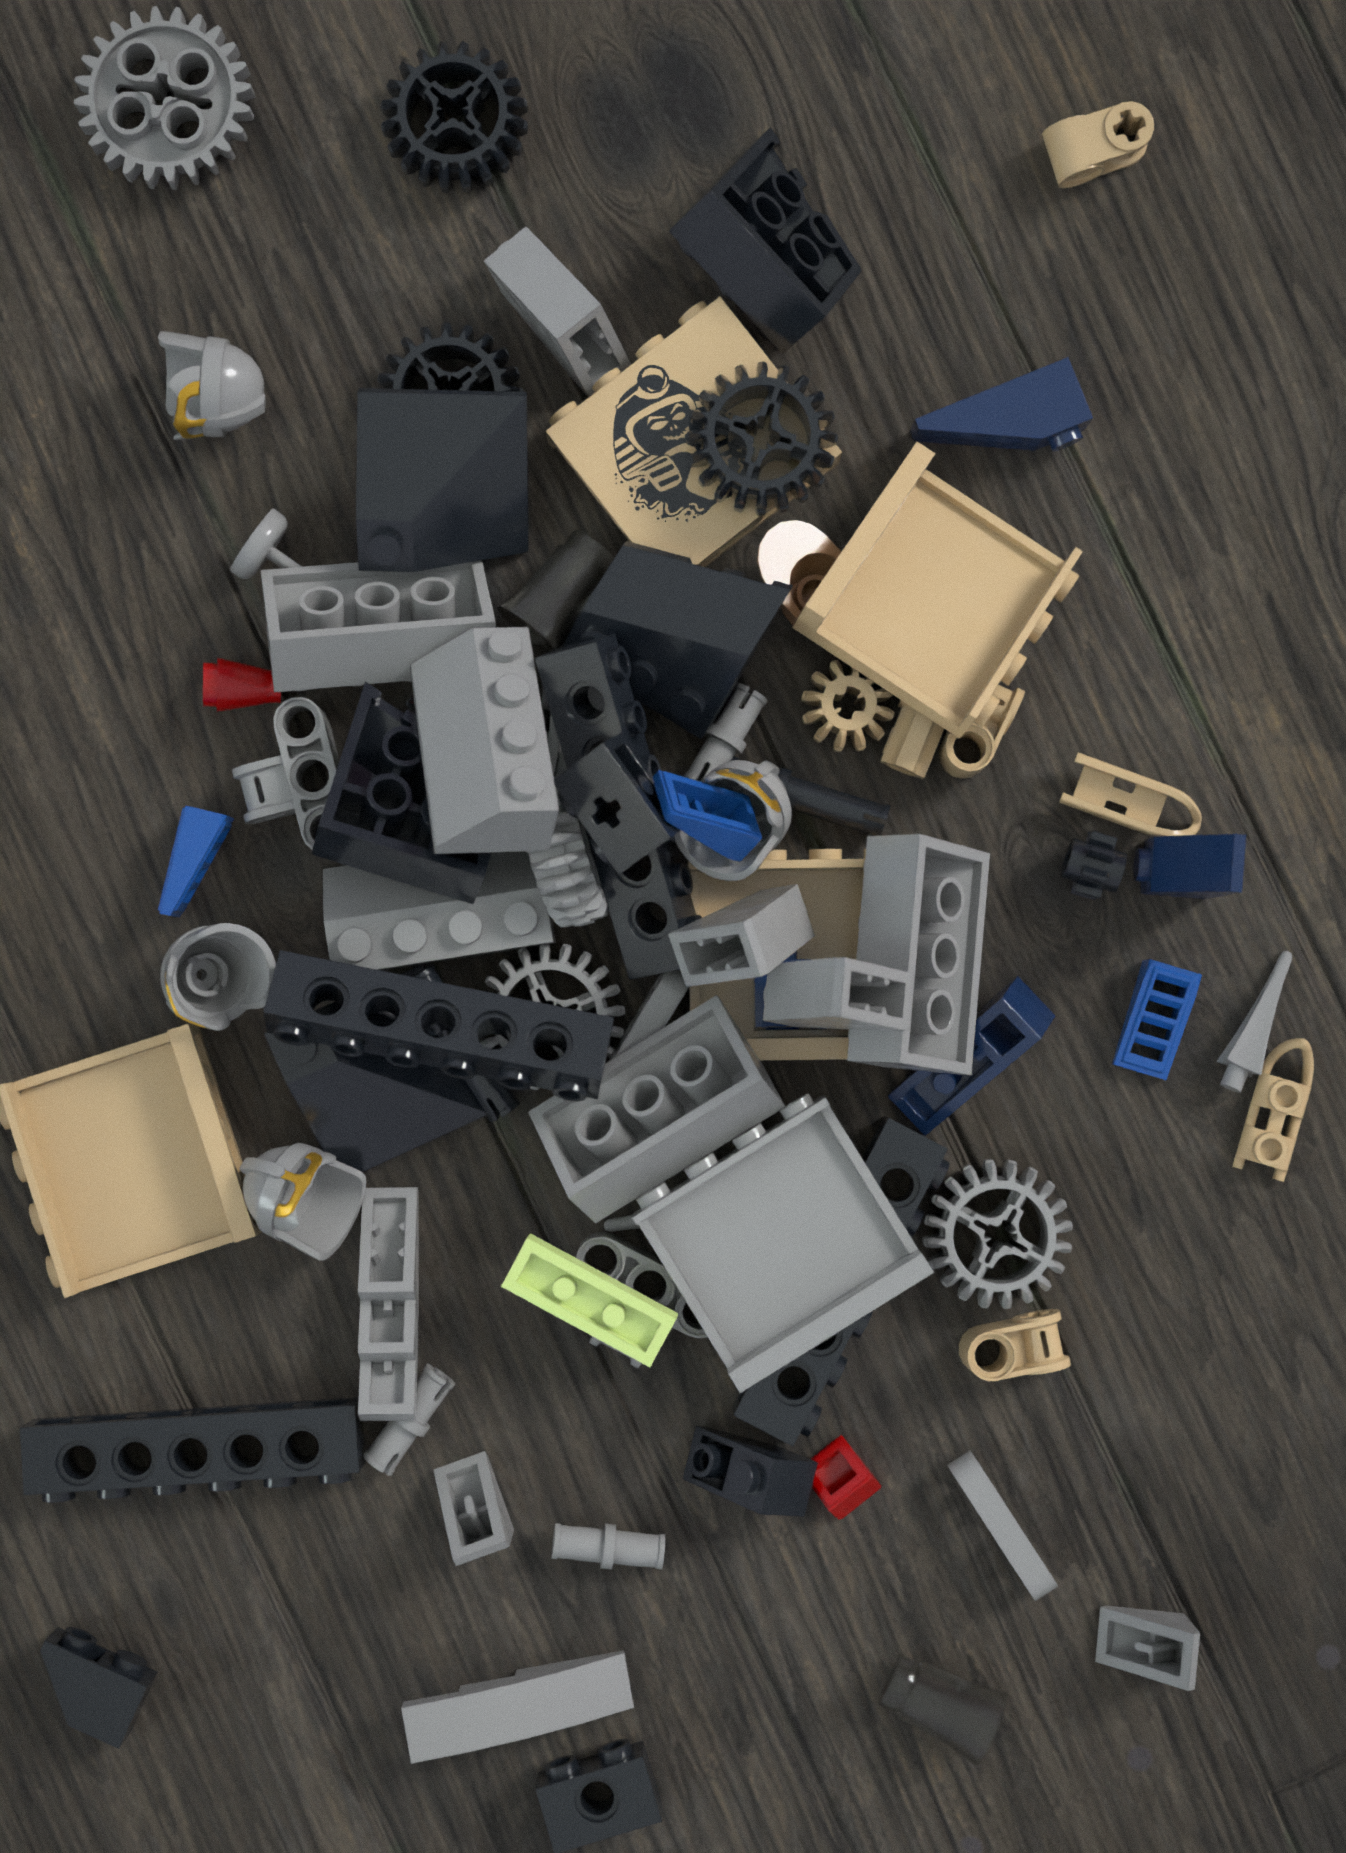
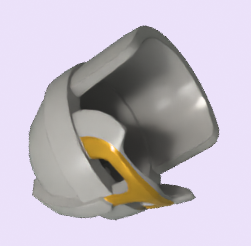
M160 331L158 335L159 345L165 348L166 410L169 415L174 416L173 425L179 432L174 435V440L203 436L225 437L227 432L240 428L265 412L264 379L259 366L251 356L238 347L231 345L229 340L225 338L211 336L202 338L176 332Z
M733 760L719 765L702 778L701 782L750 797L762 839L742 861L737 862L722 856L680 830L674 835L675 841L685 858L693 866L710 877L725 881L743 880L757 870L768 854L782 841L791 823V804L786 788L778 777L779 768L769 761H763L758 765L749 761Z
M218 923L194 928L182 934L172 943L162 961L160 982L163 994L167 1000L166 1004L177 1017L193 1025L219 1031L226 1029L230 1025L231 1020L239 1017L247 1009H259L265 1006L276 963L271 949L257 933L238 924ZM198 970H201L202 977L200 979L196 977V973Z
M303 1143L273 1148L257 1158L246 1157L239 1168L245 1174L243 1182L245 1205L253 1219L257 1222L259 1230L277 1241H283L317 1260H326L343 1243L357 1218L366 1190V1176L361 1171L336 1161V1156Z

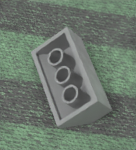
M482 560L418 572L359 571L358 562L261 570L274 692L362 686L365 684V681L369 684L398 681L411 682L410 668L413 662L471 628H496Z
M471 628L413 662L410 668L434 854L549 851L559 807L529 628Z
M922 834L867 836L856 960L913 973L908 1031L849 1029L847 1061L887 1068L958 1075L972 1074L990 853Z
M527 851L492 852L484 880L474 904L347 865L323 869L324 927L329 959L331 961L383 971L556 943L553 920L549 916L547 906L543 904L542 895L539 888H537L536 878L531 869V862Z
M716 995L606 1063L598 1099L586 1097L584 1101L575 1102L564 1100L554 1095L528 1113L568 1198L596 1224L786 1106L763 1064L721 999Z

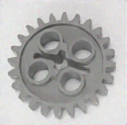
M154 6L152 7L150 22L143 23L138 14L132 11L130 12L132 28L125 31L119 24L112 21L110 26L115 38L108 42L101 37L95 36L93 40L101 54L99 57L83 55L81 58L86 68L91 72V75L75 77V82L79 89L88 94L74 99V105L78 111L87 115L78 122L85 135H94L88 143L96 155L106 152L104 162L112 171L123 165V174L131 183L143 171L144 180L150 189H155L161 175L166 177L172 190H177L180 174L187 173L194 185H198L199 168L205 166L214 175L219 174L214 158L220 154L227 159L234 160L236 156L229 145V141L233 139L246 142L248 139L238 121L254 120V114L250 106L242 103L255 98V92L251 84L242 82L251 74L245 62H236L241 54L235 42L224 44L226 37L220 26L217 25L206 33L207 25L201 14H197L189 25H186L185 17L179 7L174 9L169 21H164L158 7ZM143 59L155 61L153 68L148 73L136 76L131 74L137 62ZM197 68L209 70L203 82L197 85L185 83L186 76L192 70ZM122 87L130 88L134 91L118 94V90ZM167 92H173L175 97H167ZM155 100H163V104L157 105ZM212 103V107L208 110L200 109L196 106ZM133 112L145 113L144 120L138 127L133 129L122 128V123L129 114ZM187 121L199 123V127L193 136L181 139L175 137L176 130L182 123Z

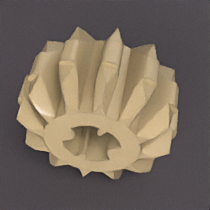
M838 660L831 661L829 672L833 681L831 682L824 674L816 671L811 676V681L822 693L804 691L802 694V702L819 707V709L805 713L802 716V721L805 725L822 721L823 726L817 730L813 737L817 743L824 741L829 732L836 734L833 743L834 752H842L846 743V736H851L853 747L857 752L863 751L866 748V740L862 730L873 739L880 740L885 732L873 719L881 721H891L893 719V710L877 705L879 702L890 699L893 694L884 688L874 691L872 686L876 683L869 678H866V680L860 678V672L851 666L849 675L845 676ZM845 693L856 696L854 704L861 703L862 711H854L850 719L840 717L838 714L841 708L834 709L833 701H841Z

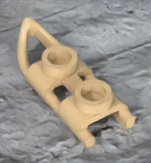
M1077 753L1074 762L1084 765L1076 784L1073 796L1062 793L1059 803L1152 837L1196 835L1199 831L1202 821L1201 812L1195 802L1184 792L1170 785L1082 753ZM1115 777L1136 784L1133 793L1113 787ZM1167 796L1179 801L1188 810L1191 816L1189 828L1169 830L1156 827ZM1106 801L1126 807L1125 814L1123 815L1104 808Z
M1306 1039L1286 1040L1275 1047L1264 1060L1262 1074L1257 1079L1232 1167L1243 1169L1245 1159L1274 1167L1272 1179L1284 1182L1312 1088L1314 1057L1311 1045ZM1295 1048L1301 1049L1303 1066L1300 1083L1270 1075L1274 1064L1282 1055ZM1260 1107L1270 1109L1265 1130L1255 1128ZM1290 1115L1285 1136H1282L1281 1131L1285 1117Z

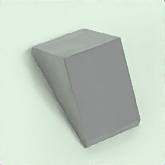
M483 1451L433 1469L452 1559L455 1565L458 1566L509 1547L514 1528L486 1452Z
M1101 1606L1095 1662L1187 1691L1195 1690L1200 1632L1184 1613Z

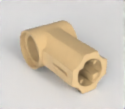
M899 700L898 707L901 710L883 749L880 763L903 774L924 779L944 728L902 700Z

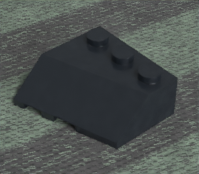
M770 127L696 201L669 232L678 240L683 252L691 259L696 260L714 279L721 293L729 300L734 301L751 319L758 333L767 341L772 342L783 354L827 316L861 273L862 269L829 217L823 213L813 211L803 192V189L808 184L797 168L791 169L789 172L787 171L774 150L781 142Z
M626 541L582 608L563 647L615 633L618 645L624 647L630 659L631 676L629 683L633 697L702 739L722 711L793 585L775 580L771 585L744 578L745 572L726 567L721 572L692 564L689 557Z
M365 681L321 816L311 854L474 904L484 880L492 852L434 854L416 715L409 710L405 713L401 712L381 698L382 692Z

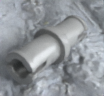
M737 683L734 688L735 691L715 724L712 723L705 733L707 739L683 777L700 781L705 772L706 776L719 765L731 761L735 754L741 755L747 745L743 740L768 700L756 690L753 691L749 698L750 693L748 691L750 687Z
M426 1364L423 1372L417 1379L416 1420L387 1421L371 1446L363 1453V1458L380 1472H385L386 1475L392 1476L396 1466L417 1436L424 1437L428 1432L430 1425L427 1422L450 1389H453L455 1382L438 1368Z
M555 1523L551 1559L562 1558L600 1563V1569L612 1570L613 1564L652 1567L662 1570L665 1553V1534L654 1535L616 1530V1524L605 1523L604 1529L565 1526Z

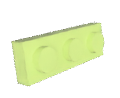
M531 1233L523 1244L501 1286L648 1367H651L678 1316V1313Z

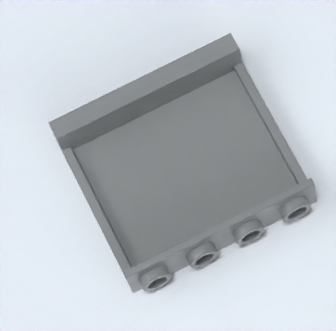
M809 1093L804 1094L780 1110L785 1119L766 1131L762 1124L758 1123L732 1140L737 1148L719 1160L716 1159L712 1152L684 1169L688 1179L669 1190L666 1183L663 1182L636 1199L641 1208L632 1214L633 1221L636 1225L640 1226L727 1367L728 1375L740 1393L934 1273L824 1096L813 1101Z

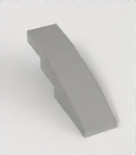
M418 1187L366 1188L362 1202L358 1295L360 1298L358 1417L360 1421L416 1420L419 1318Z
M622 1650L518 1669L515 1676L461 1685L459 1692L404 1701L401 1710L412 1764L511 1743L583 1724L634 1708L625 1652Z

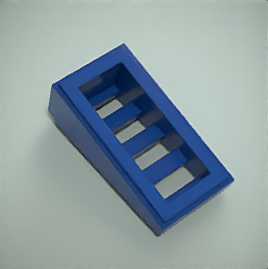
M660 770L652 777L664 820L722 856L740 862L761 841V832L748 795Z
M186 805L185 808H182L158 906L160 914L181 917L228 835L234 818Z
M1151 959L1142 961L1112 1065L1167 1080L1202 978L1201 974ZM1155 980L1179 986L1177 997L1153 990ZM1148 1001L1173 1008L1171 1018L1145 1011ZM1144 1022L1167 1029L1165 1039L1137 1032L1140 1023ZM1133 1043L1161 1050L1158 1061L1130 1053Z

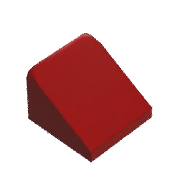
M842 1435L811 1458V1460L818 1462L812 1488L828 1511L838 1520L846 1517L882 1486Z

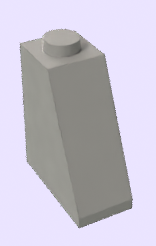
M524 227L510 240L502 243L494 253L484 260L501 293L588 398L595 393L592 387L604 374L614 368H618L620 372H623L631 365L602 305L527 227Z
M798 884L760 890L668 934L686 987L761 977L771 972L815 936Z
M846 957L784 962L767 973V982L763 993V1021L799 1028L908 1031L913 973Z

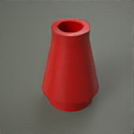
M217 658V663L203 662V706L217 707V712L266 703H281V692H274L271 670L223 658Z

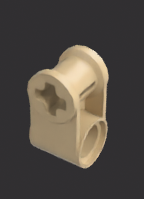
M1130 101L1122 102L1087 115L1069 117L1049 126L1043 131L1042 136L1059 188L1078 186L1098 176L1131 167L1138 163L1144 156L1148 142L1151 140L1154 131V119L1146 107L1140 103ZM1123 128L1125 134L1116 136L1117 130ZM1136 134L1134 142H1129L1126 135L1132 136Z
M997 685L992 695L1000 699V702L982 728L972 723L961 738L971 739L979 747L980 757L978 762L967 764L960 761L956 757L953 748L954 741L958 737L947 731L939 750V759L944 770L953 777L961 779L973 777L981 772L992 760L1003 735H1005L1010 727L1025 691L1020 688L1011 691Z
M1059 1309L1038 1310L1017 1315L1012 1319L974 1326L962 1335L959 1343V1356L962 1363L978 1378L986 1381H999L1023 1375L1051 1373L1071 1366L1069 1356L1064 1355L1057 1326V1322L1062 1319ZM987 1339L997 1340L1000 1346V1354L997 1360L988 1366L977 1365L975 1360L977 1346Z

